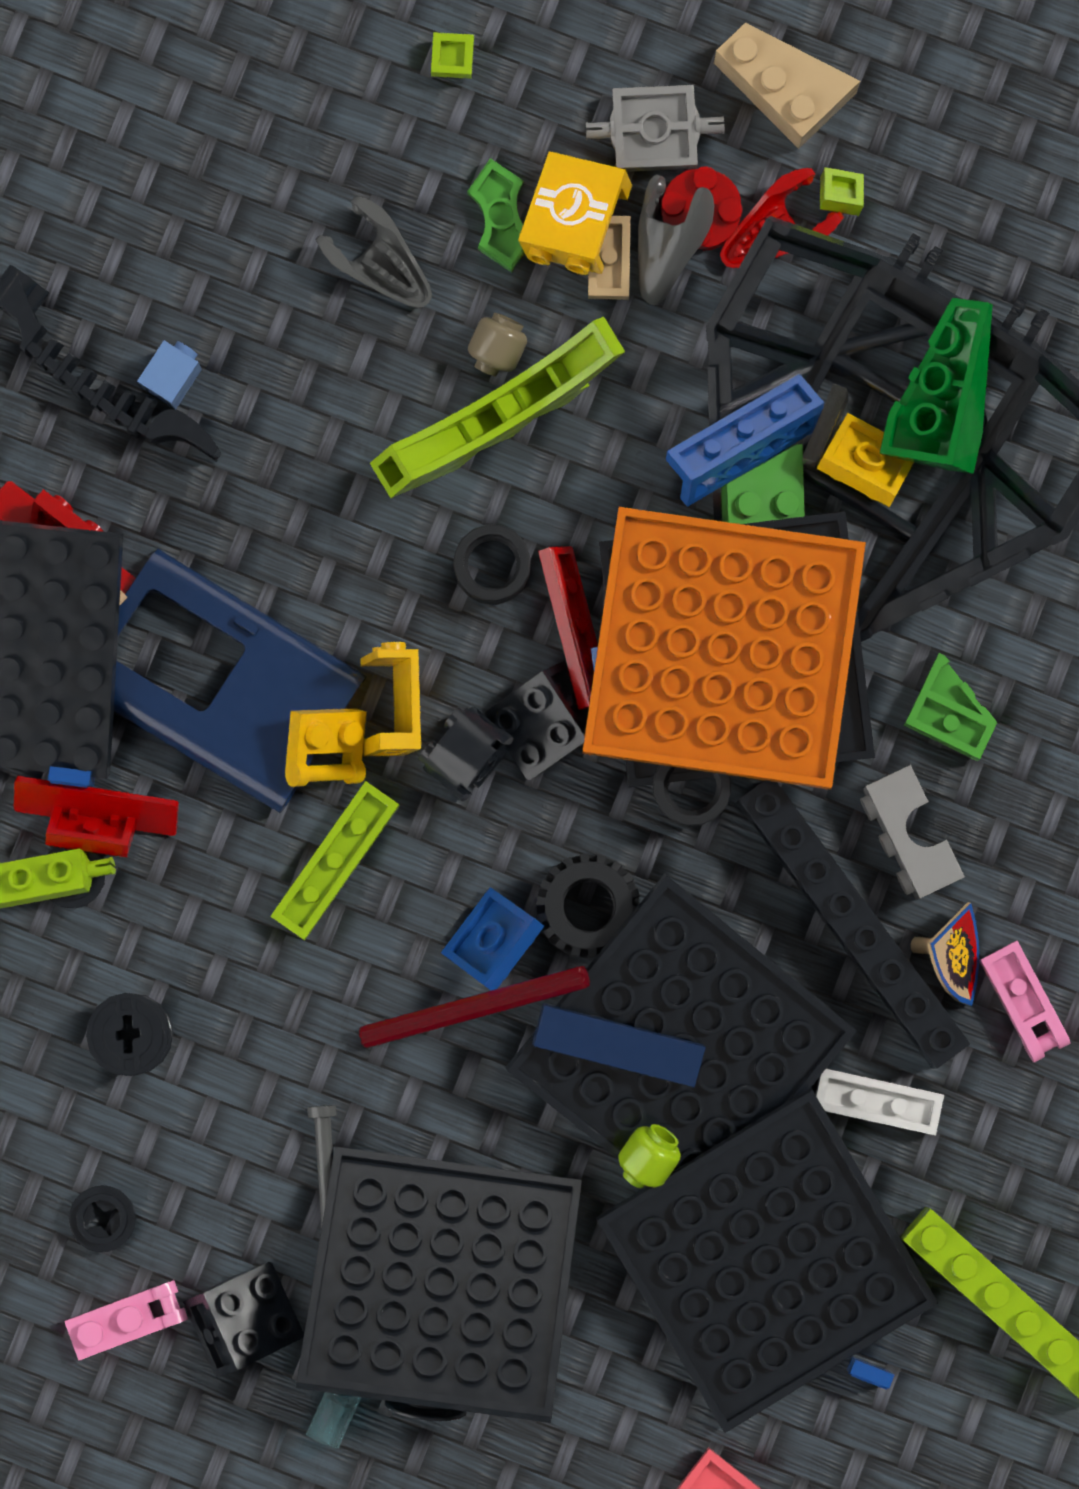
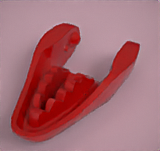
M802 168L783 175L764 193L750 213L738 225L735 232L725 242L720 257L727 267H740L769 216L795 224L787 212L785 199L801 186H808L813 182L816 173L812 168ZM830 212L827 214L826 220L818 223L812 230L828 236L844 219V216L841 212ZM779 250L775 258L788 253Z

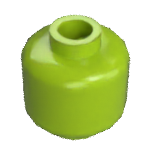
M652 1124L650 1127L643 1126L635 1129L618 1155L620 1166L624 1170L623 1177L637 1188L662 1186L681 1158L679 1148L677 1147L679 1144L678 1139L669 1130L656 1124Z

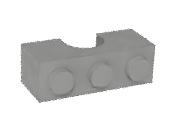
M911 765L862 789L865 796L860 798L861 804L869 820L877 819L883 831V834L878 836L879 841L888 858L895 856L901 868V871L897 872L896 875L906 895L913 893L917 900L965 877L947 840L931 847H922L915 844L907 834L906 821L909 814L928 803Z

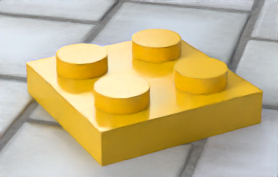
M847 413L817 469L828 474L834 480L843 482L862 492L870 499L890 507L914 462L880 454L884 432Z

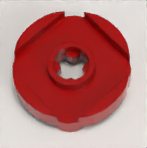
M704 166L698 169L687 170L676 176L669 183L661 201L662 222L671 225H679L685 222L697 189L700 187L709 189L714 199L713 222L703 243L698 248L706 251L721 247L735 232L742 215V205L739 191L734 183L724 174L715 171L711 167Z

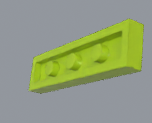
M365 781L270 917L303 940H306L400 805Z

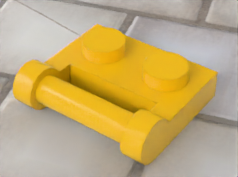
M357 708L291 711L285 778L288 785L300 787L307 785L308 782L344 780L347 784L363 782L366 775L362 755L367 711ZM343 753L342 764L309 766L306 764L307 754Z

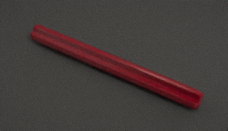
M579 966L375 1022L359 1028L361 1044L365 1048L578 991L588 988L590 986V979L586 968Z

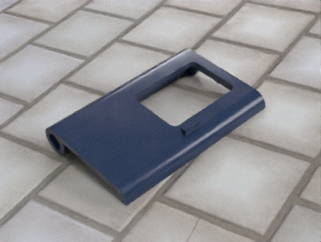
M157 549L125 594L128 598L119 606L118 637L149 592L155 591L241 643L245 651L210 706L204 711L194 709L116 661L114 711L281 813L298 788L288 785L285 778L291 711L346 709L367 676L170 555ZM307 754L306 764L308 766L316 754Z

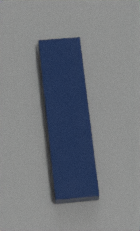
M544 1003L532 1041V1045L535 1047L695 1087L706 1048L703 1044Z

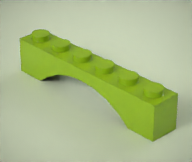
M925 1207L899 1236L900 1239L1079 1399V1341L931 1208Z

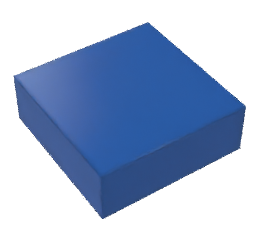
M52 766L49 768L48 781L50 783L85 788L94 787L95 778L91 777L92 771Z
M853 1356L847 1367V1371L852 1377L885 1390L890 1388L894 1378V1374L891 1371Z

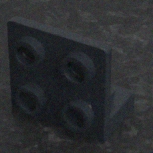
M563 661L538 673L487 710L485 716L513 737L512 744L509 746L506 744L505 747L526 779L532 780L569 753L584 745L589 709H578L569 670Z
M267 1262L215 1288L183 1301L217 1378L238 1371L304 1337V1332L271 1262Z

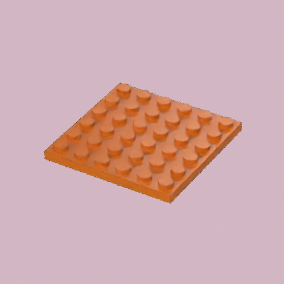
M619 507L582 754L831 790L866 542Z

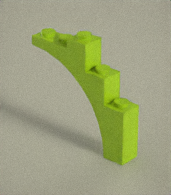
M604 316L596 319L548 356L496 390L428 428L391 444L370 462V465L390 498L459 469L479 451L513 437L534 418L567 405L589 387V381L620 357L625 350Z

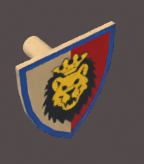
M967 902L933 938L914 937L911 941V950L913 953L930 954L936 976L944 990L955 1001L972 1006L978 981L979 938L972 904Z

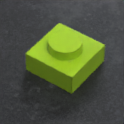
M433 32L431 76L472 79L474 35Z
M824 167L820 176V209L859 216L864 207V174Z

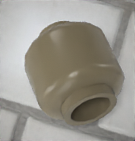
M495 312L492 318H481L467 348L469 354L477 360L474 367L495 377L499 370L504 372L514 371L527 345V337L522 332L524 326L509 317Z

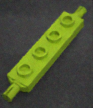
M79 848L0 863V909L87 893L90 891L92 878L110 874L114 875L116 873L114 859L109 857L90 861L86 853Z

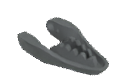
M660 175L653 176L648 183L638 225L639 288L643 300L650 305H659L668 296L684 267L707 236L714 215L712 193L709 189L700 187L693 196L685 222L679 225H671L655 220L666 188L665 178Z
M354 197L350 202L353 212L362 215L366 221H369L376 228L377 235L375 240L356 260L348 261L341 250L333 245L331 237L319 235L315 240L323 254L340 271L376 291L408 306L416 308L426 306L432 298L430 285L395 223L386 211L373 201L362 197Z

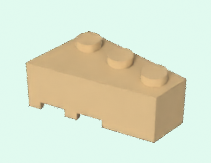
M744 23L716 50L714 64L798 149L857 93L860 81L747 23Z

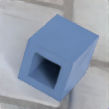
M164 340L137 382L143 390L176 410L202 370L199 362L195 360L198 354L179 341L172 346Z

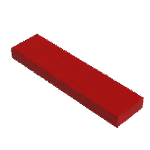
M548 547L538 551L578 709H589L594 677L591 648L598 647L573 547Z

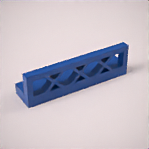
M798 374L669 449L666 454V461L683 480L680 499L688 507L817 431L824 407L823 400L805 379Z

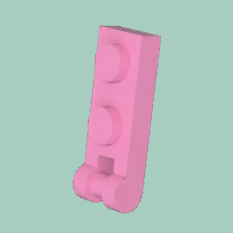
M1014 941L979 960L1033 1063L1044 1058V1053L1057 1046L1058 1049H1061L1071 1044L1062 1023L1018 941ZM1044 1021L1049 1032L1036 1038L1031 1027Z
M175 1281L166 1282L64 1321L78 1361L188 1320L185 1308H180L175 1295L178 1289ZM159 1299L164 1315L154 1318L149 1303Z

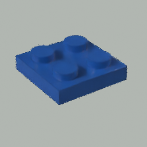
M490 887L442 950L441 954L489 990H496L507 978L528 947L534 942L544 925Z

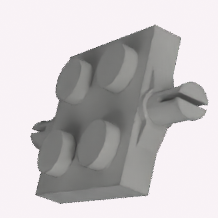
M694 85L613 88V111L610 122H586V140L610 138L615 150L616 167L625 169L626 172L697 169V144L700 134H724L725 131L724 116L699 117L695 106Z

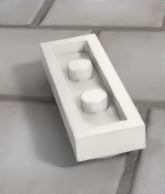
M825 1069L820 1075L815 1094L823 1109L827 1112L935 1136L944 1099L943 1094Z

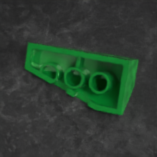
M959 298L951 299L928 341L930 347L919 367L914 366L908 377L911 382L899 402L895 401L889 411L880 454L934 468L974 474L983 434L993 304Z

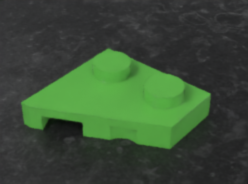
M803 444L791 445L783 452L722 486V522L747 524L804 517Z
M939 653L904 726L979 761L996 727L997 721L986 707L981 706L977 701L975 693L966 682L963 683L948 664L950 661L946 656Z

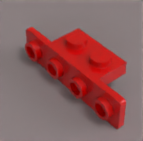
M12 481L6 482L0 489L1 521L104 532L93 521H84L73 513L72 506L59 495L52 496L43 489L34 499ZM122 568L120 590L126 594L135 581V577Z
M17 776L14 782V810L16 812L51 817L46 831L45 845L67 849L80 848L87 852L127 858L135 830L175 836L177 832L179 802L176 800L94 787L85 788L53 784L48 780Z

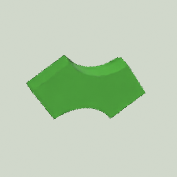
M490 158L467 193L479 205L485 220V230L478 250L512 272L525 254L518 241L523 223L517 211V199L524 181Z

